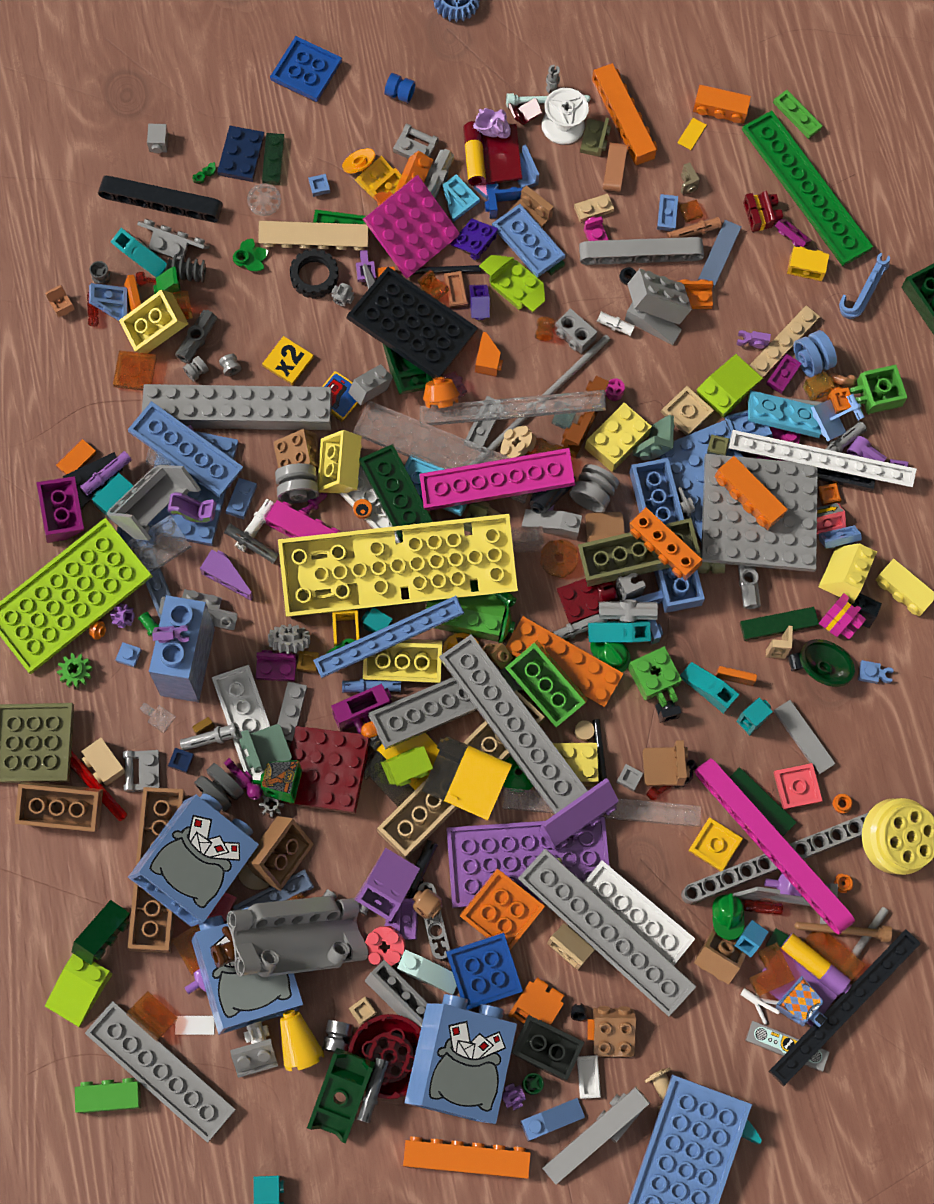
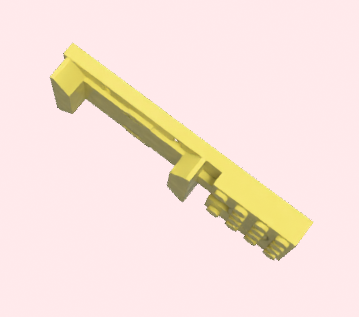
M509 514L278 539L286 617L444 600L454 596L462 598L518 591ZM464 523H471L473 535L465 536ZM395 531H402L403 543H396ZM478 580L479 591L471 592L470 581ZM401 588H408L409 599L402 600Z

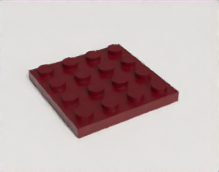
M296 726L290 753L292 756L291 761L297 760L301 765L300 783L295 803L281 800L279 802L356 814L371 738H366L358 733Z

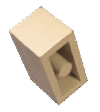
M99 738L81 751L84 754L82 760L88 768L92 766L96 771L93 775L99 784L103 782L108 786L125 774V770L102 738Z

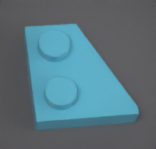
M457 174L443 184V191L453 222L480 202V198Z

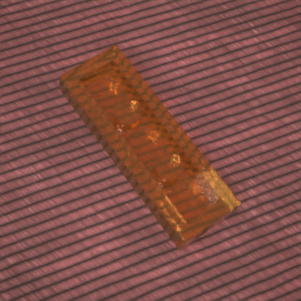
M812 931L805 939L806 943L850 978L851 981L865 967L861 960L827 932Z

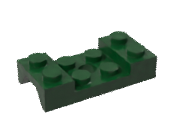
M336 1048L307 1129L328 1131L335 1134L342 1143L346 1144L375 1062ZM338 1092L343 1093L346 1100L343 1102L338 1101L335 1098V1094Z

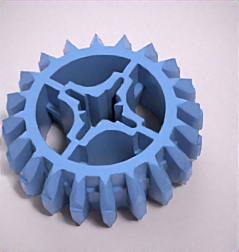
M433 0L438 14H442L443 19L448 17L449 21L455 19L456 23L458 19L464 22L465 17L470 19L471 14L475 15L480 0H458V2L456 0Z

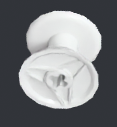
M560 88L547 96L545 101L546 113L542 119V130L548 139L557 144H571L582 137L585 130L584 119H586L589 111L585 96L572 88Z

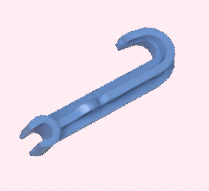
M882 253L877 256L876 264L853 308L845 307L847 297L843 295L839 304L842 316L854 319L864 312L884 271L889 268L890 256L885 261H882Z

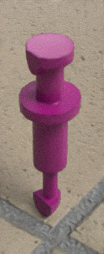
M320 493L317 498L309 499V505L301 510L308 515L312 509L317 510L319 508L318 505L327 497L328 493Z

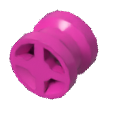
M618 378L609 380L605 390L606 397L609 400L618 401L622 398L625 390L623 381Z

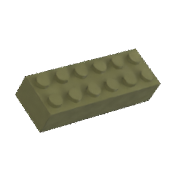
M691 518L665 524L701 557ZM630 532L578 544L588 587L615 581L618 577H624L631 573L641 575L671 567L668 564L664 565L658 559L659 555L654 551L650 552L644 546L645 542L640 538L636 539Z

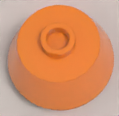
M437 377L426 383L423 400L427 408H431V405L445 408L453 406V401L458 403V396L460 394L452 379Z

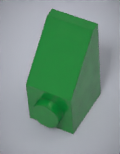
M171 267L156 277V285H153L154 294L164 290L173 293L176 300H182L176 267Z

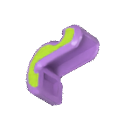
M175 492L170 495L168 511L173 515H181L187 521L208 523L214 520L217 503L213 499L199 502L183 493Z

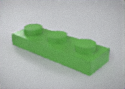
M788 90L774 99L773 103L808 139L822 129V125Z

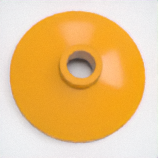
M369 148L355 151L344 160L342 164L344 172L357 173L365 171L374 161L375 152Z

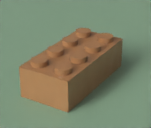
M34 782L19 783L15 824L95 832L100 827L103 789Z

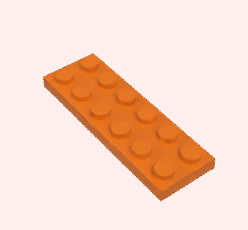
M522 616L505 646L510 654L518 657L537 640L585 697L605 707L624 673Z

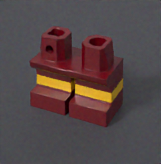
M764 191L758 195H753V193L745 195L743 204L752 232L772 228L774 223L783 219L781 209H772L773 206H778L777 194L768 195L767 191Z

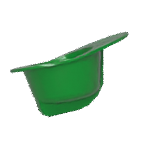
M591 642L590 644L591 652L597 659L620 672L628 668L631 656L622 642Z
M733 893L720 895L714 900L712 906L713 927L717 935L722 939L735 940L744 931L743 903L739 898L733 896Z

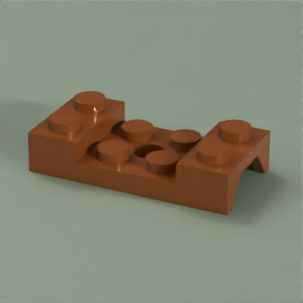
M595 376L593 381L590 380L586 387L584 396L586 399V410L584 414H581L577 424L572 423L570 428L567 427L562 436L561 445H563V449L569 448L570 454L574 458H576L606 397L604 392L609 381Z

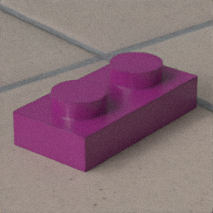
M785 218L779 220L775 225L778 228V232L785 237L788 236L796 247H806L812 241Z
M786 354L768 379L766 385L782 394L800 368L801 363Z

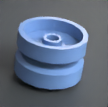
M818 330L809 334L808 337L805 336L794 341L793 347L796 360L801 363L800 368L807 376L814 377L822 373V370L826 371L836 366L837 355L835 348L823 331Z

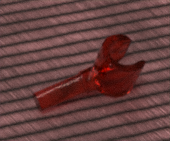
M144 272L136 273L135 278L139 286L147 283H156V278H146Z
M652 786L646 793V796L654 801L660 794L673 786H663L659 790Z

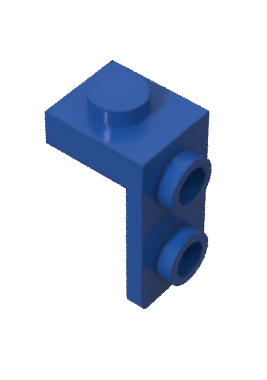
M511 187L509 189H493L488 191L487 201H485V212H489V218H497V202L520 200L523 188Z

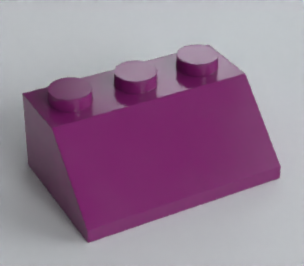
M75 476L36 482L46 542L64 541L84 531Z

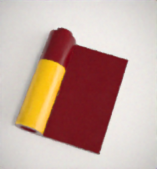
M469 121L463 126L468 183L471 186L522 180L517 124L509 125L511 132L507 138L483 135L477 129H474L475 121Z

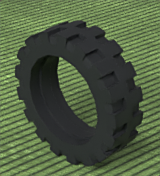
M307 249L302 254H297L296 259L292 260V266H290L292 286L296 288L299 294L302 293L304 297L308 298L309 296L312 299H316L320 296L322 298L325 297V294H330L335 285L337 286L339 279L336 260L332 259L331 254H326L324 250L312 249L308 251ZM310 262H318L328 268L329 277L319 285H309L300 279V269Z

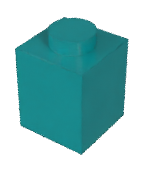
M374 607L371 611L367 610L362 617L363 628L371 633L393 624L391 617Z

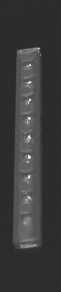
M605 390L453 403V406L438 408L436 405H431V408L420 406L419 423L421 426L603 411L606 410Z
M504 788L502 809L553 813L538 791ZM618 798L617 809L610 815L605 813L601 816L607 819L699 827L701 806Z

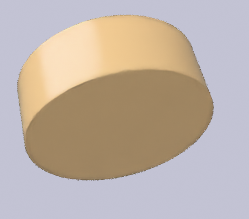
M580 721L575 727V736L581 741L590 740L595 731L593 724L589 721Z

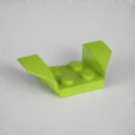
M490 255L479 265L482 270L490 275L489 282L491 287L518 310L526 306L534 312L545 302L544 283L521 263L514 260V257Z

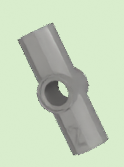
M447 149L439 151L426 177L425 185L435 199L441 186L447 180L448 170L454 160V154Z
M738 565L743 608H758L761 604L758 589L759 576L756 572V567ZM744 577H750L753 582H746Z
M631 599L620 600V602H599V619H620V621L633 622L637 621V619L657 620L658 602H637V600Z

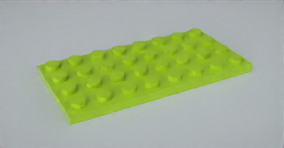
M104 518L0 601V637L28 673L32 674L153 576L111 523Z

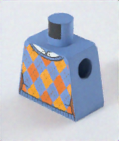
M802 976L775 1007L780 1013L803 1027L809 1020L820 1027L827 1019L818 1011L824 1003L823 1000Z

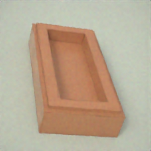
M462 271L444 273L450 309L467 307L468 301Z

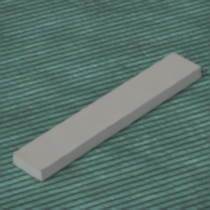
M637 1087L633 1088L543 1166L542 1169L555 1184H558L648 1106L650 1102Z

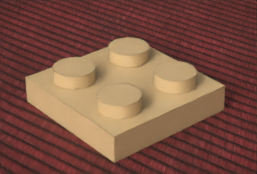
M686 386L661 410V413L665 417L673 415L675 426L687 436L695 431L714 410Z

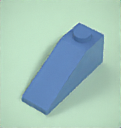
M578 1098L521 1120L520 1123L527 1140L530 1141L585 1118Z

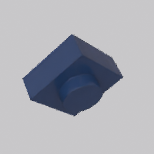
M175 748L168 767L187 774L194 754Z

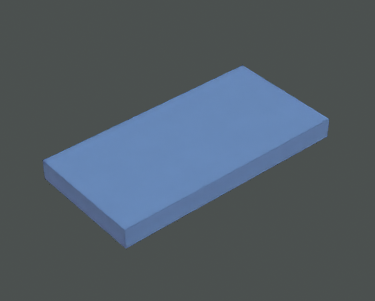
M521 204L492 223L493 227L499 229L497 233L537 278L562 261L566 256Z

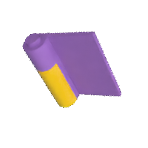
M794 933L789 935L755 980V982L780 1001L802 976L823 1000L824 1003L818 1010L822 1014L826 1012L838 995L841 993L846 994L852 986L850 978ZM811 1020L807 1022L811 1027L815 1024Z

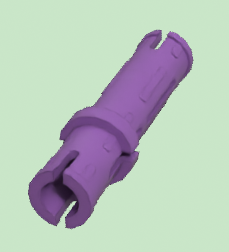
M123 451L102 470L92 474V477L82 484L80 488L88 496L100 485L103 486L105 481L131 462L132 459Z

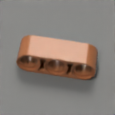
M610 142L603 190L621 191L627 145Z

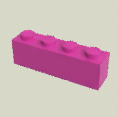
M277 500L265 519L268 526L290 538L341 532L336 528L330 529L319 519L314 520L302 510L297 511L285 501L280 502Z

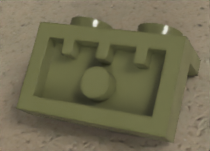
M606 117L605 122L593 119L587 120L580 153L601 157L602 150L606 151L608 140H605V136H609L611 125L608 124L609 118Z

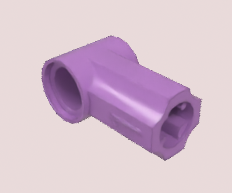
M858 436L847 450V454L884 462L887 458L871 447V443L862 436Z

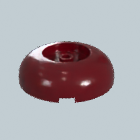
M384 1014L366 1021L355 1032L349 1045V1053L370 1061L376 1058L386 1060L387 1054L393 1055L394 1058L389 1061L378 1094V1098L397 1099L406 1096L421 1028L410 1019L400 1015ZM380 1040H387L388 1046L381 1048L379 1046ZM402 1046L407 1048L405 1055L398 1053V1049ZM394 1066H397L400 1069V1073L398 1075H393L391 1073V1069Z

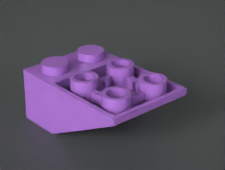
M385 847L354 900L391 922L420 868Z

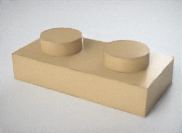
M608 194L574 204V209L580 223L587 221L591 217L597 218L614 212V207Z

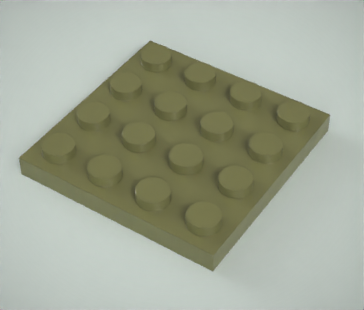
M73 703L0 704V783L69 782L74 718Z

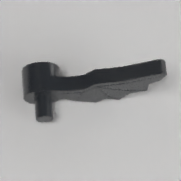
M693 759L687 762L690 776L686 778L684 786L690 783L691 779H693V770L697 769L698 765Z

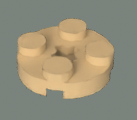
M519 426L513 430H507L504 433L500 453L507 459L525 456L528 451L531 452L535 447V434L527 426Z

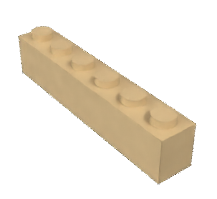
M259 221V243H263V247H274V244H281L283 248H292V244H300L299 248H310V245H318V249H328L329 246H336V249L347 250V246H354V250H365V247H369V227L366 224Z

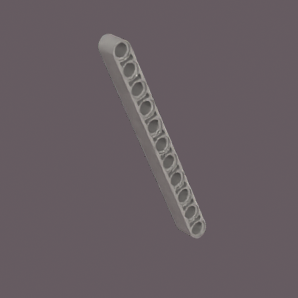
M868 813L789 845L795 851L796 846H801L804 849V855H798L804 860L862 836L863 824ZM850 825H855L858 828V833H853L850 830ZM832 832H837L840 835V840L833 839ZM814 839H819L822 842L821 848L815 846ZM763 854L687 885L683 889L681 897L686 904H695L779 869ZM761 860L768 863V869L761 868ZM742 868L750 870L751 874L749 877L742 874ZM723 876H731L732 884L725 883ZM711 882L714 885V891H708L705 888V883ZM687 890H694L696 893V898H689L687 896Z

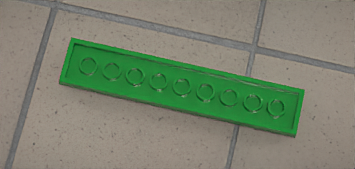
M772 110L742 127L744 134L842 267L872 250L873 245Z

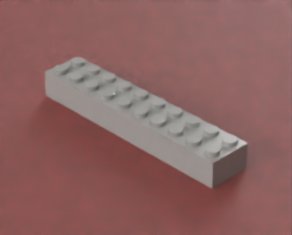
M144 384L142 412L152 401L187 427L191 425L192 428L331 430V387Z

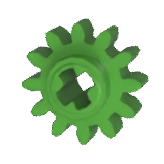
M71 653V659L64 656L65 663H58L62 669L57 671V674L62 676L60 681L62 683L66 682L69 688L72 686V683H74L76 688H79L80 682L86 685L84 679L92 678L88 672H91L93 668L87 666L90 661L88 659L83 660L82 654H79L78 658H76ZM74 668L78 670L75 674L72 671Z

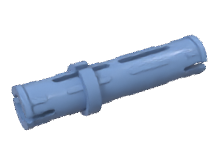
M342 680V693H361L381 683L384 689L388 688L389 692H401V681Z

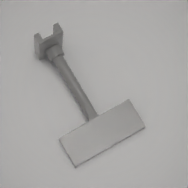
M826 884L832 893L838 897V884ZM754 887L733 893V896L744 900L756 901L767 898L774 901L811 906L804 897L780 894L778 889ZM820 917V924H827V923Z

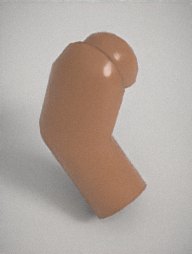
M831 372L828 380L851 388L855 386L857 378L854 375L845 377Z

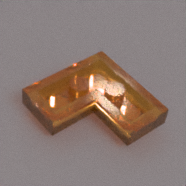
M778 943L758 951L766 970L749 978L757 997L795 980Z

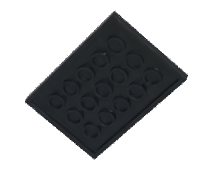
M390 267L383 271L346 317L350 322L432 378L443 375L478 329V327Z

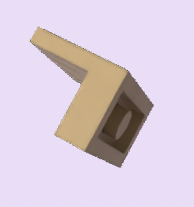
M788 626L782 635V640L773 639L766 649V657L786 658L792 649L793 626Z

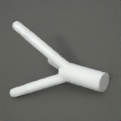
M746 988L740 994L755 1004L765 1025L767 1020L760 1005L776 1014L780 1013L779 1010L768 1005H777L779 1001L759 998Z

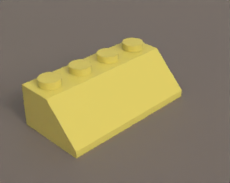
M408 639L363 660V679L440 683L442 661L439 656L442 655V640Z

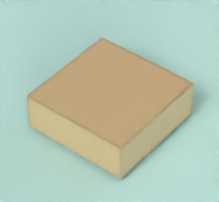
M363 997L349 1008L360 1026L377 1014L366 997Z

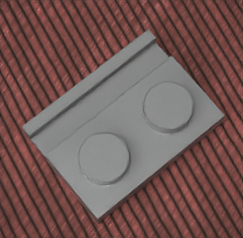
M271 1039L230 1050L238 1078L278 1066Z

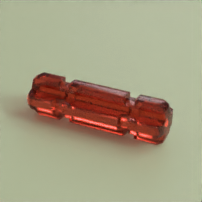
M88 292L89 326L96 327L99 324L98 308L89 303Z
M745 900L744 911L752 912L755 910V912L771 914L773 912V914L781 915L783 913V904Z

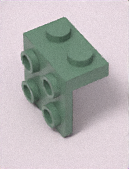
M668 415L651 425L649 439L633 448V456L640 457L641 460L652 461L673 449V430L675 426L673 415Z
M279 724L251 734L248 730L241 732L242 738L239 741L242 749H247L249 754L248 757H245L249 769L253 767L255 772H261L265 770L268 762L291 761L292 756Z

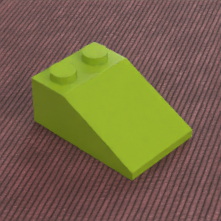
M735 354L712 373L696 390L697 394L725 419V416L763 378Z
M72 954L63 968L45 1007L80 1027L113 973L95 962L90 965L75 954Z

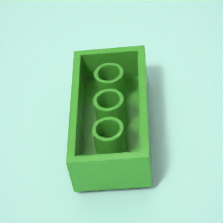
M537 640L505 667L555 727L559 726L588 700Z

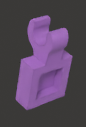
M360 250V262L356 263L358 283L366 282L362 268L364 263L376 281L374 261H368L367 250Z
M740 330L738 336H742L744 340L738 339L737 345L744 346L749 343L750 346L763 349L768 346L771 334L756 331L748 333Z
M188 626L154 627L152 632L153 641L158 640L159 643H167L171 639L177 638L180 642H188L189 636L184 637L181 635L182 631H188Z

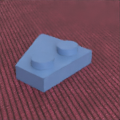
M91 283L89 285V303L119 321L127 315V288Z

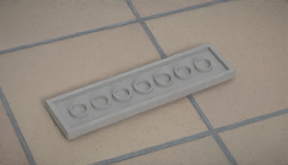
M505 667L501 670L498 669L514 692L516 690L518 692L524 690ZM454 677L369 712L368 716L371 722H373L386 750L474 712L477 709Z
M112 1001L85 1032L90 1039L207 1143L210 1142L236 1111L235 1108L115 1002Z

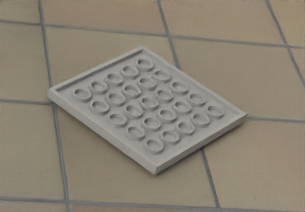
M705 454L701 542L702 562L815 572L818 467L789 461L736 457L788 509L784 517L767 530L765 527L760 526L756 518L751 513H747L743 505L738 500L733 499L729 491L725 487L720 486L716 481L715 474L717 470L733 456Z

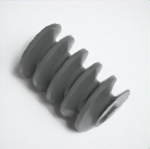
M174 255L172 260L168 259L166 271L171 267H176L178 277L180 276L181 280H185L187 277L188 281L194 279L197 283L200 280L202 283L204 282L206 274L205 260L199 265L198 259H195L194 263H191V258L184 262L183 256H181L179 261H177V255Z

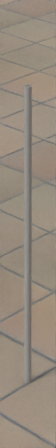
M604 335L469 465L482 463L502 444L504 433L509 429L513 430L521 426L610 341L609 336Z

